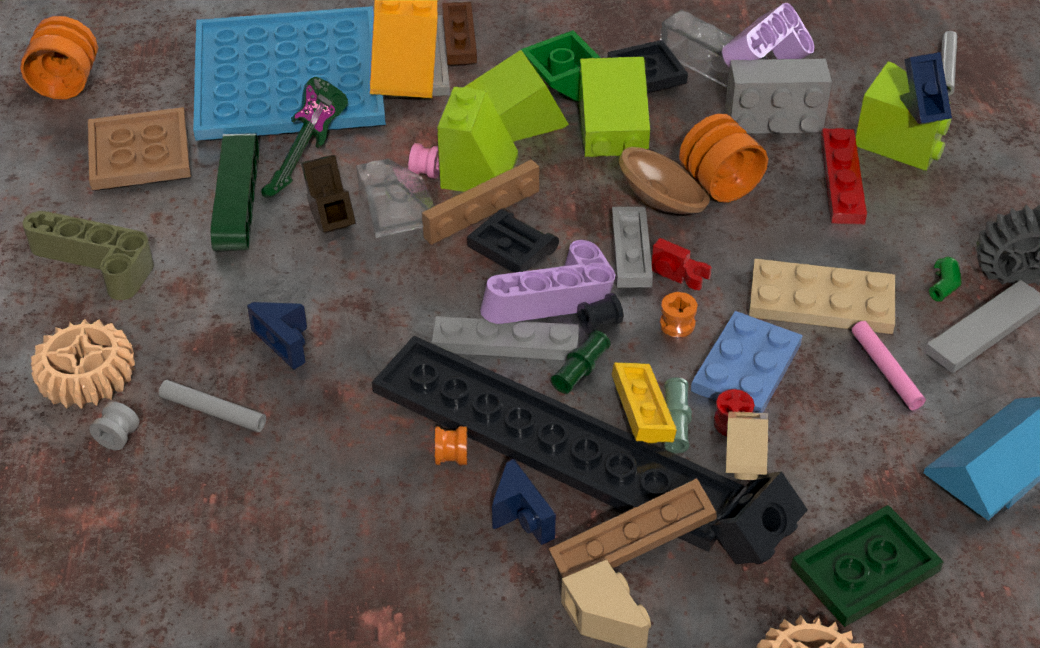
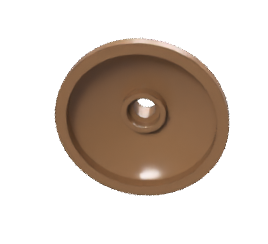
M639 147L626 148L620 155L619 165L624 178L633 192L641 198V201L647 207L668 213L695 214L704 211L709 204V194L701 186L700 182L689 171L671 159L654 151Z

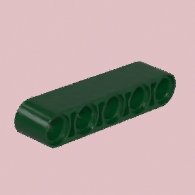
M257 133L223 134L210 229L213 251L249 250L259 161Z

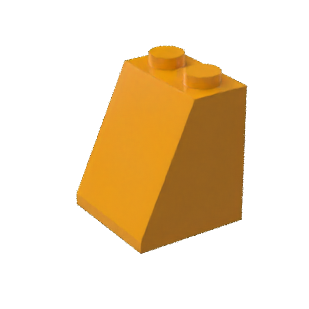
M374 0L370 94L432 98L438 19L437 0Z

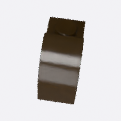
M330 155L301 162L308 194H306L308 203L318 228L322 232L356 224L349 191L343 189L336 156Z

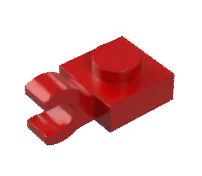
M659 238L653 245L652 271L680 284L685 280L687 286L693 290L700 291L702 289L703 278L707 280L711 278L712 267L707 263L690 259V250L662 238Z

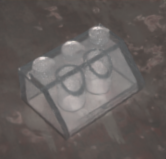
M683 10L678 11L663 21L661 40L663 39L678 61L727 88L730 68L724 61L722 49L735 37ZM764 56V57L760 58L759 60H766L767 57Z

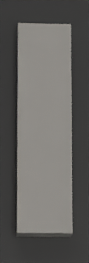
M1022 280L1018 281L927 343L925 353L951 373L956 372L1040 313V292Z

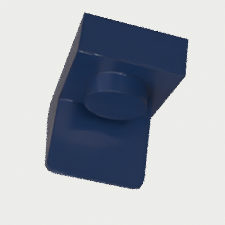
M941 52L904 59L910 92L900 95V99L916 122L924 124L951 119L952 115Z
M252 302L248 304L247 309L251 330L293 370L306 363L303 349L305 340L301 334L307 329L304 306L299 303Z
M512 459L506 463L493 500L492 528L497 529L519 519L524 531L528 534L533 533L538 542L543 545L555 539L556 514L520 466Z

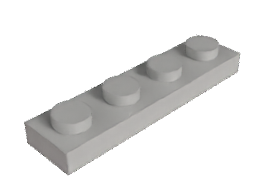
M436 316L431 343L455 354L567 360L568 354L573 349L578 348L579 325L527 321L495 324L486 319Z

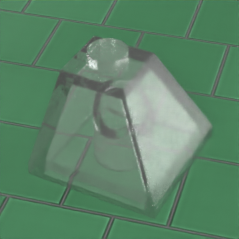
M390 159L356 165L359 196L375 238L423 228L422 212L434 207V203L421 176Z

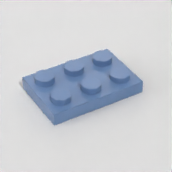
M735 311L691 384V392L717 401L718 396L726 390H742L753 398L755 404L753 412L763 413L801 346L803 335Z

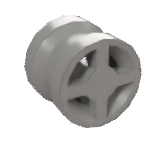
M109 402L102 410V417L94 420L89 430L92 437L102 446L112 450H120L127 443V435L135 432L140 421L136 413L128 406L119 402Z

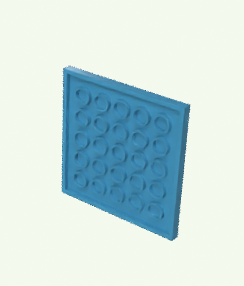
M373 6L196 20L193 124L195 141L222 139L223 134L257 133L258 136L300 132L304 123L298 120L292 122L291 117L300 110L304 86L313 77H319L328 81L341 90L348 98L346 108L330 122L328 130L386 125L383 95L370 94Z

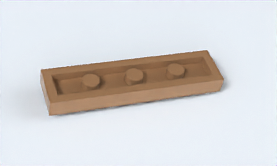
M531 159L422 212L424 239L432 245L495 214L502 208H507L539 192V165Z
M695 479L549 548V551L562 578L606 559L611 567L614 568L717 519V514L698 479Z

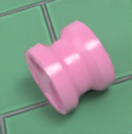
M414 143L409 156V174L413 176L426 174L431 179H437L440 173L438 146L425 148L420 143Z

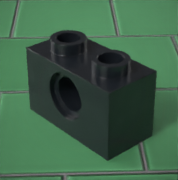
M782 471L768 473L767 475H758L756 480H751L709 526L735 564H762L775 554L776 550L774 548L779 542L797 529V522L808 509Z

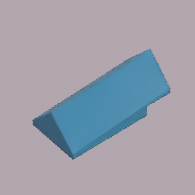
M1040 397L1015 399L929 464L923 473L988 521L1004 506L1009 509L1040 482Z

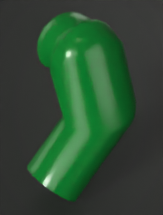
M949 256L939 258L934 264V268L940 269L936 274L941 277V280L929 288V294L937 302L944 300L962 284L960 265L957 260Z

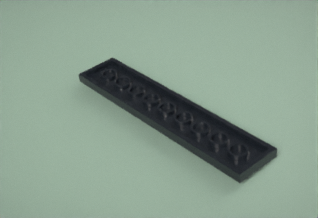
M413 336L372 381V391L451 430H456L459 426H467L468 438L623 512H627L690 481L698 479L718 516L745 487L654 444L636 441L632 434L416 336ZM713 521L677 537L707 552L711 550L718 539L709 526Z

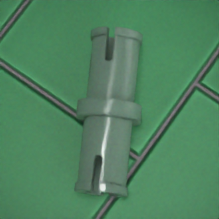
M674 377L665 382L664 388L665 402L677 431L674 442H664V446L671 453H683L689 449L688 424L692 420V410L688 406V382L683 378Z

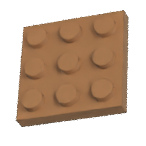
M184 107L88 119L89 182L91 190L112 189L114 187L136 184L143 185L151 182L191 177Z

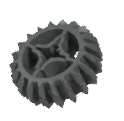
M1026 204L1019 211H1015L1011 207L1010 213L1007 215L998 213L996 222H986V230L979 232V241L976 242L979 266L982 267V271H984L989 280L997 279L1002 285L1007 282L1014 285L1020 280L1026 284L1036 283L1039 285L1040 205L1035 209H1030Z

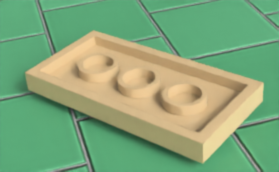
M754 259L749 316L759 319L852 329L858 322L866 321L874 332L893 334L895 327V274Z

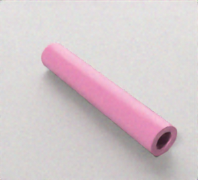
M860 321L852 328L853 335L908 408L916 410L923 406L926 401L925 397L866 321Z

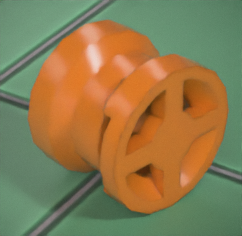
M674 292L666 295L661 304L663 314L660 318L661 330L672 337L680 338L690 335L695 329L696 321L694 317L697 313L698 305L696 299L683 292Z
M441 426L435 427V464L441 465V462L455 461L458 465H467V426H459L456 430L445 431L441 429Z

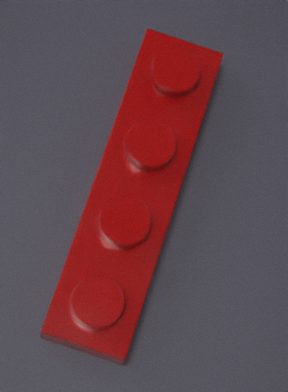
M822 128L821 146L831 223L865 225L867 210L854 129Z

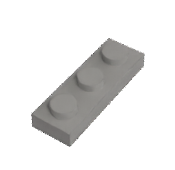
M612 207L617 288L652 287L653 274L646 207Z

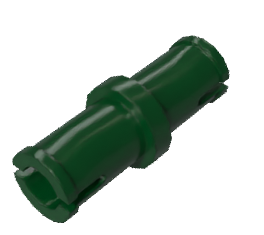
M595 330L579 348L573 349L568 354L567 362L551 377V383L557 391L568 394L583 376L590 375L595 369V362L611 346L607 335Z

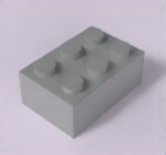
M826 59L731 60L725 114L732 117L739 126L746 130L747 134L822 133L832 85Z

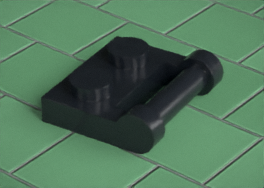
M505 208L500 209L467 236V246L513 273L529 270L546 254H553L559 244L557 236L551 233L544 234L515 218L514 213Z

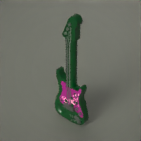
M313 77L305 84L300 110L291 117L292 122L298 120L304 124L280 169L274 172L269 183L261 189L263 197L271 198L293 181L290 176L312 134L316 136L317 142L315 146L317 148L321 147L326 140L328 125L346 108L348 104L347 96L328 81L319 77Z

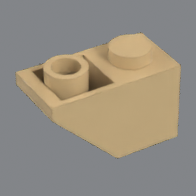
M729 411L726 473H734V478L740 480H756L758 474L767 475L768 413Z
M607 559L562 578L561 603L581 635L627 648H647L648 631L651 628L650 617L643 605H636L630 596L629 586L625 577L620 572L615 573Z

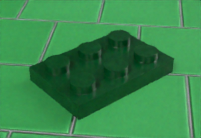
M887 505L794 556L791 568L836 619L846 627L939 573L944 561Z

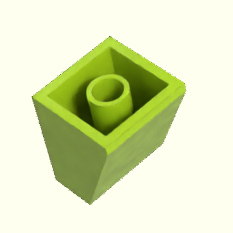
M519 50L465 86L487 92L513 142L563 129L569 125L546 84L522 50Z
M644 57L580 59L579 116L585 157L620 156L623 150L629 147L649 150L650 121Z
M888 61L864 94L855 137L857 147L927 171L932 161H938L943 153L945 142H942L941 138L942 135H946L951 119L918 124L900 99V95L910 92L907 73L896 64Z
M454 86L437 127L441 189L465 192L513 169L518 158V150L487 92L470 87Z

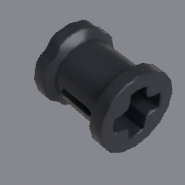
M614 293L605 295L603 300L591 304L582 302L577 306L580 324L588 334L595 331L597 327L609 323L615 325L623 323V308Z

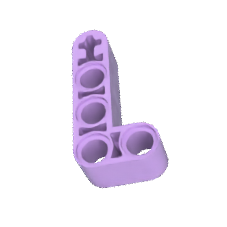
M783 3L759 17L723 47V58L729 68L731 60H759L771 50L777 59H803L814 52V43L795 9L789 3Z
M576 240L570 244L564 266L490 277L486 284L480 312L484 319L495 324L577 313L578 304L582 302L591 304L603 300L605 295L611 292L615 280V272L601 250L594 243L586 240Z

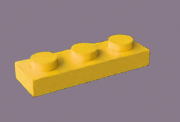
M614 362L611 375L635 440L647 443L674 442L677 429L650 364Z

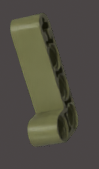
M36 211L28 214L22 222L30 250L34 255L100 269L107 293L112 299L126 300L133 297L154 267L148 237L142 231L47 211Z

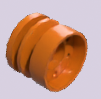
M52 16L42 20L36 26L30 39V44L27 46L21 61L20 69L23 79L30 88L52 99H69L77 96L84 89L98 51L96 37L81 22L66 16Z
M715 114L704 118L687 133L680 146L679 159L682 166L700 182L701 186L712 198L719 202H732L742 198L755 188L767 170L768 156L766 150L728 114Z

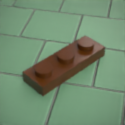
M471 2L442 3L447 65L477 63Z

